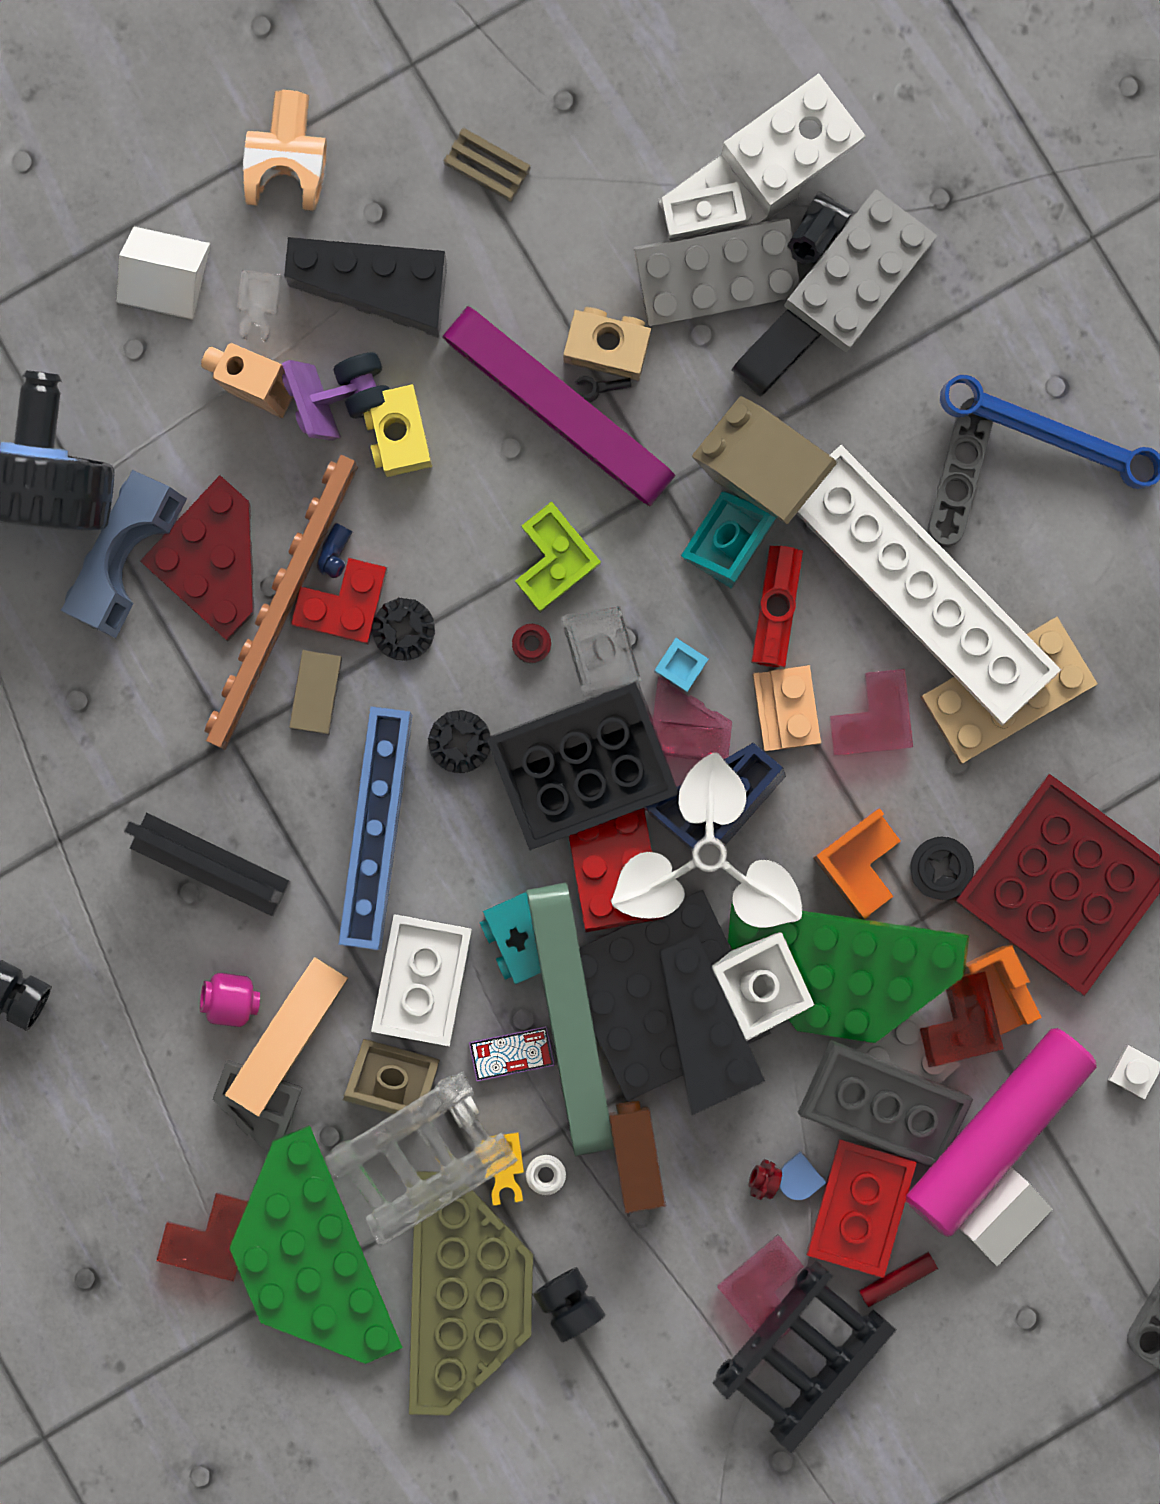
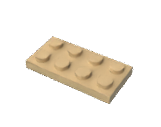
M1058 617L1053 618L1027 635L1061 669L1060 673L1003 726L995 720L955 677L921 696L923 703L960 765L1098 684Z

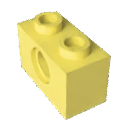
M413 384L382 391L385 402L363 413L367 430L375 429L378 444L371 445L375 467H383L386 477L432 467ZM393 423H401L407 428L405 436L397 441H392L385 436L386 429Z

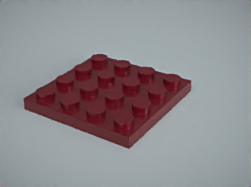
M1047 774L954 902L1080 995L1085 996L1160 894V854L1054 776Z

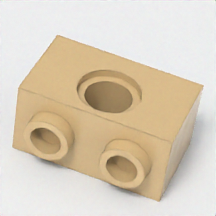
M585 307L584 311L575 310L563 354L564 363L639 381L651 336V328L644 327V321L633 317L624 316L622 321L607 318L605 311L592 307ZM610 333L618 338L619 344L612 350H604L598 345L597 340L601 335Z

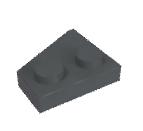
M228 1059L222 1071L213 1100L225 1113L232 1115L236 1125L247 1136L250 1134L266 1151L264 1154L267 1155L272 1141L286 1135L303 1087L283 1080L262 1114L257 1116L225 1096L243 1067L242 1064Z

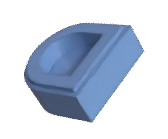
M798 1152L781 1167L782 1180L779 1188L790 1199H807L826 1184L825 1180L801 1152Z

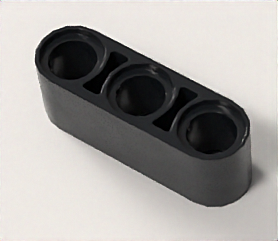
M787 309L737 361L732 371L761 397L822 334Z

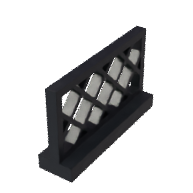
M146 813L141 825L129 821L124 830L125 833L134 837L130 849L270 916H274L290 883L288 879L149 813Z

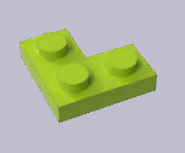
M552 501L521 525V528L545 557L516 579L515 583L541 613L601 565V561Z

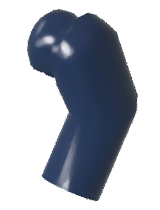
M336 522L323 543L317 561V568L322 575L328 574L331 578L339 577L344 571L345 562L339 556L353 533Z

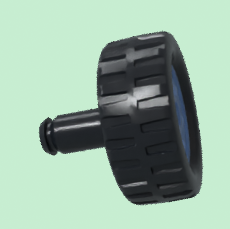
M26 370L22 376L26 377L25 383L20 388L14 443H0V522L66 530L91 531L104 529L109 523L114 468L109 463L68 456L67 450L54 448L61 395L57 386L58 382L62 381L59 374Z

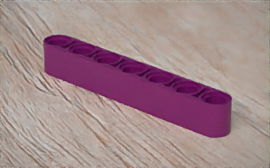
M467 306L443 334V339L454 350L647 506H652L676 477L663 462L471 307Z

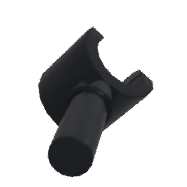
M581 376L575 382L577 385H584L586 383L593 385L590 394L580 395L588 402L596 400L600 393L632 387L630 378L596 382L592 377Z

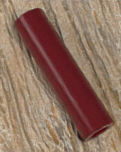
M926 1252L885 1275L884 1278H880L865 1286L859 1292L869 1308L938 1270V1267L930 1253Z

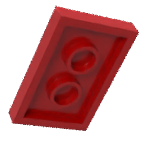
M644 808L569 836L586 932L664 919V916L660 918L633 917L619 911L612 905V898L625 864L640 853L652 852Z
M838 1139L806 1255L884 1278L905 1206L906 1195L909 1192L917 1162Z

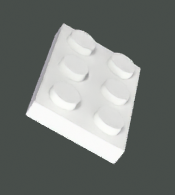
M396 914L393 915L371 1032L450 1046L472 929Z

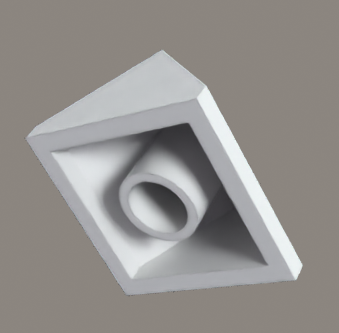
M134 227L119 255L116 302L193 320L211 246L210 243Z
M776 933L731 950L712 966L746 1040L814 1006L782 933Z
M1011 1167L959 1229L998 1266L1053 1209L1031 1184Z

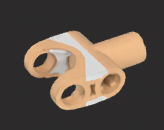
M294 90L275 91L270 133L247 132L243 159L244 193L247 205H258L260 192L263 193L266 183L277 175L286 174L293 176L300 182L303 189V210L315 211L324 181L327 140L326 138L305 136L309 96L307 94Z

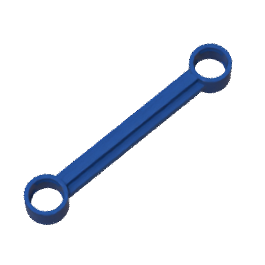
M958 375L948 381L941 389L940 404L944 411L953 417L961 418L971 413L1119 471L1122 480L1134 489L1147 488L1160 480V454L1152 448L1141 447L1134 451H1129L984 393L979 381L969 375ZM963 383L972 389L974 403L969 409L960 410L951 403L949 389L952 385ZM1136 455H1144L1153 463L1154 474L1147 482L1137 480L1131 473L1130 463Z

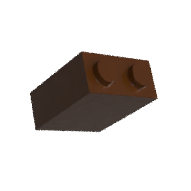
M639 1100L616 1104L617 1111L610 1112L609 1116L625 1213L665 1207L650 1109L648 1106L641 1107Z

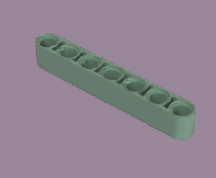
M567 883L527 890V898L574 1155L579 1156L614 1149Z

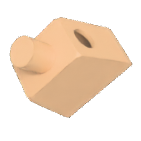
M233 343L228 344L224 352L214 347H209L202 358L201 367L212 372L213 379L225 391L283 418L294 396L288 394L283 384L282 375L285 374L282 364Z

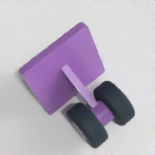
M375 352L362 353L336 364L333 371L338 384L343 386L326 391L323 390L314 365L293 360L282 363L285 374L282 375L283 384L288 394L294 396L299 410L295 413L297 423L301 431L305 434L307 433L310 438L331 441L340 438L329 405L347 398L345 405L349 416L354 419L364 417V412L382 405L385 402L382 391L390 390L386 385L376 386L373 376L382 370L379 357Z

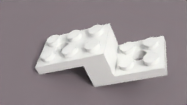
M817 74L724 141L722 154L663 197L739 182L747 219L746 223L683 236V238L765 222L796 200L803 184L863 142L866 135L820 74ZM807 120L815 121L821 128V134L815 139L804 138L799 132V126L802 122ZM659 199L658 204L662 208L661 199Z

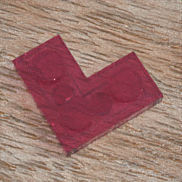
M905 669L865 673L868 712L829 717L833 756L913 748Z
M777 1234L719 1282L717 1287L755 1333L781 1302L774 1291L804 1266ZM789 1328L782 1337H784L788 1332H790L791 1329Z

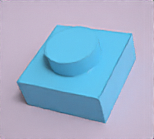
M675 638L654 672L687 693L709 659L678 638Z

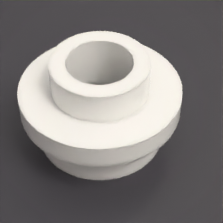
M540 1155L534 1158L527 1167V1183L538 1194H554L562 1188L565 1182V1167L558 1158L552 1155ZM543 1167L551 1168L554 1173L553 1179L549 1182H543L539 1179L538 1172Z

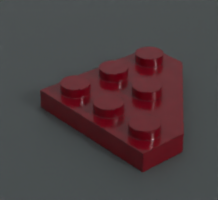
M219 475L174 523L170 533H165L140 562L226 641H229L254 614L250 529L251 509L250 502Z

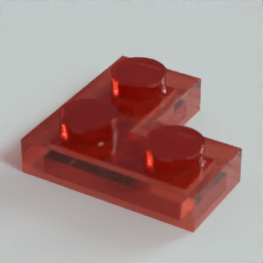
M985 971L963 976V978L946 990L953 1020L919 1028L928 1067L939 1066L1004 1049Z
M217 1192L206 1231L171 1221L166 1222L156 1261L234 1282L238 1268L229 1246L248 1200Z

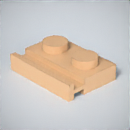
M810 665L753 673L763 751L768 752L821 744Z

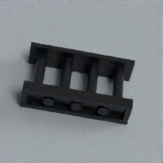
M817 1260L812 1266L804 1268L798 1274L795 1286L734 1358L726 1360L719 1367L716 1379L712 1382L727 1400L738 1390L774 1421V1426L770 1430L771 1434L790 1453H793L896 1331L874 1309L868 1315L862 1316L831 1290L826 1284L833 1275ZM815 1297L852 1328L851 1336L842 1346L836 1347L800 1316ZM789 1328L826 1359V1365L816 1377L810 1378L774 1347ZM762 1359L800 1390V1396L790 1408L784 1409L747 1378Z

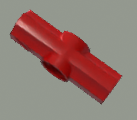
M781 545L769 546L751 663L773 668H785L793 615L796 609V595L803 550ZM773 597L782 598L787 603V613L778 617L771 615L767 610V601Z

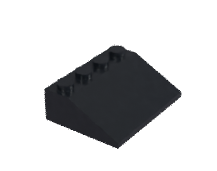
M638 679L487 738L529 850L679 794Z

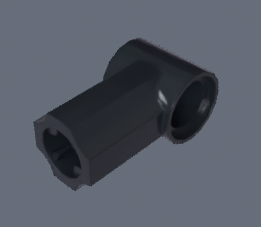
M819 191L803 216L801 225L787 246L792 252V258L803 265L810 262L817 263L831 240L834 241L844 229L853 211Z

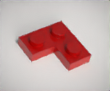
M348 558L339 596L301 586L291 625L369 644L374 616L377 613L387 567Z

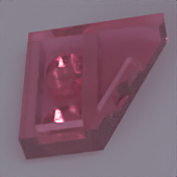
M658 677L653 721L665 755L702 760L712 753H718L723 760L729 757L732 721L717 711L709 710L703 702L692 695L687 696L670 685V681Z

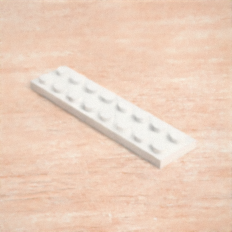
M840 445L830 454L837 461V464L796 514L995 720L1003 726L1055 678L1061 669L869 472Z

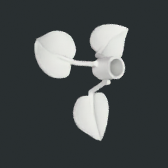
M712 753L700 760L684 779L679 792V807L683 817L691 823L706 821V839L701 840L695 846L693 860L672 872L669 860L663 855L653 852L640 853L625 864L612 898V905L625 914L638 918H660L674 912L684 900V889L676 880L678 877L695 867L706 872H713L721 867L741 882L733 892L732 902L736 914L745 923L755 927H772L798 921L802 916L799 891L790 874L782 866L769 860H757L750 865L747 875L744 876L731 866L730 863L725 861L726 850L719 840L714 839L713 822L726 825L735 821L746 805V791L739 776L718 753Z

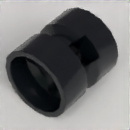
M1 960L0 1014L6 1013V1020L28 1031L43 1010L52 986L32 975L26 979L23 978L22 970ZM17 992L22 994L18 1001L14 1000Z
M577 1267L557 1276L533 1293L543 1313H551L553 1316L550 1325L561 1343L583 1333L606 1316L595 1296L586 1295L585 1292L588 1285ZM564 1298L569 1299L572 1304L566 1306Z

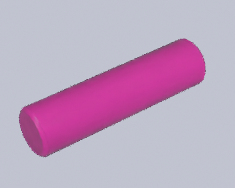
M1058 1028L1049 1029L906 1195L907 1204L941 1234L952 1236L1097 1068L1093 1056L1064 1031Z

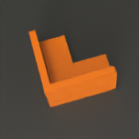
M880 808L813 857L858 918L863 920L894 897L870 866L871 863L901 841L883 818L884 813Z
M1012 945L1000 946L966 963V971L963 977L994 1037L1042 1018L1026 986V983L1030 981Z

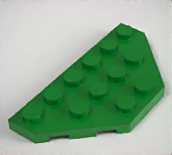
M731 903L728 944L733 950L776 933H782L814 1003V1006L788 1019L793 1027L800 1032L876 1043L965 975L969 935L802 911L801 918L795 922L772 927H755L741 920L735 912L733 903Z
M310 1125L272 1141L229 1246L260 1323L364 1364L403 1348Z

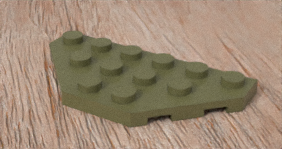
M415 1171L409 1415H450L518 1347L527 1341L532 1333L533 1253L456 1172Z

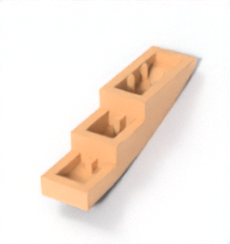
M314 957L246 1060L225 1096L255 1115L260 1116L303 1048L310 1041L348 980V977Z

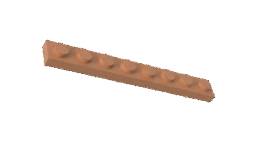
M340 455L337 463L332 461L329 463L322 478V483L326 484V487L320 499L317 497L312 499L305 518L310 521L303 534L298 532L295 535L289 548L288 554L293 555L288 568L287 570L280 568L274 579L272 589L276 593L270 605L264 603L258 613L255 625L259 626L256 636L253 641L247 639L241 649L238 660L243 663L237 676L230 675L225 683L221 694L222 697L226 698L220 712L215 710L212 712L206 724L204 732L209 734L206 741L223 750L226 749L299 594L300 587L308 575L358 468L356 462L348 457Z

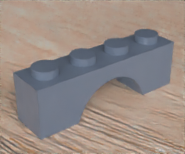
M132 470L130 476L120 488L119 497L110 513L108 525L101 529L92 550L87 553L83 562V568L74 585L68 590L61 611L84 624L116 638L134 604L126 594L122 581L123 566L128 554L136 544L148 536L170 533L187 498L170 486Z

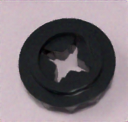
M397 598L383 604L374 616L372 635L377 647L383 654L395 660L408 661L421 656L429 649L435 635V624L431 613L423 604L415 599ZM409 613L411 614L409 626L416 633H419V636L405 634L397 645V631L388 622L402 623Z
M465 710L447 712L434 722L428 737L431 756L440 767L449 772L466 773L473 771L481 766L489 755L490 747L487 738L491 736L485 722L476 714ZM452 726H455L461 735L476 734L466 743L468 757H465L463 752H460L457 747L444 750L443 747L449 745L448 743L453 740Z
M934 837L923 842L914 851L910 870L913 883L925 896L937 900H947L961 894L973 877L974 864L970 852L961 842L950 837ZM950 853L951 857L948 868L952 871L953 875L957 876L956 879L952 876L942 875L934 883L931 882L934 878L935 868L931 866L927 859L940 862Z

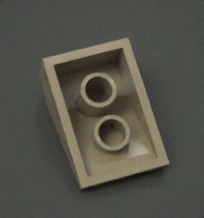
M743 396L737 399L692 455L693 459L716 483L786 524L791 521L837 464L833 457L769 411Z

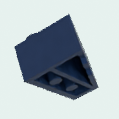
M755 743L749 744L724 759L727 765L739 776L746 791V805L735 821L726 825L713 822L714 839L719 840L724 847L786 777L784 768ZM680 785V786L677 787V788H678V792H680V788H681L682 785ZM679 794L645 807L649 815L692 852L698 842L706 839V821L702 823L688 822L680 811Z

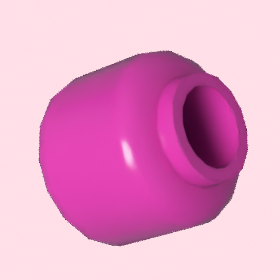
M216 973L210 981H204L200 996V1012L206 1013V1018L211 1024L242 1027L248 1022L250 1015H257L260 1005V992L253 991V983L249 977Z

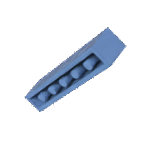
M370 706L339 945L382 950L413 717L410 711Z

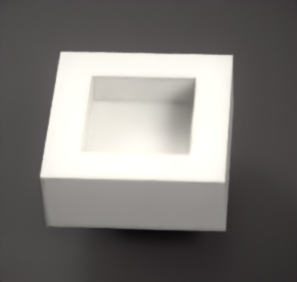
M1125 1045L1107 1080L1145 1099L1160 1072V1062L1129 1045Z

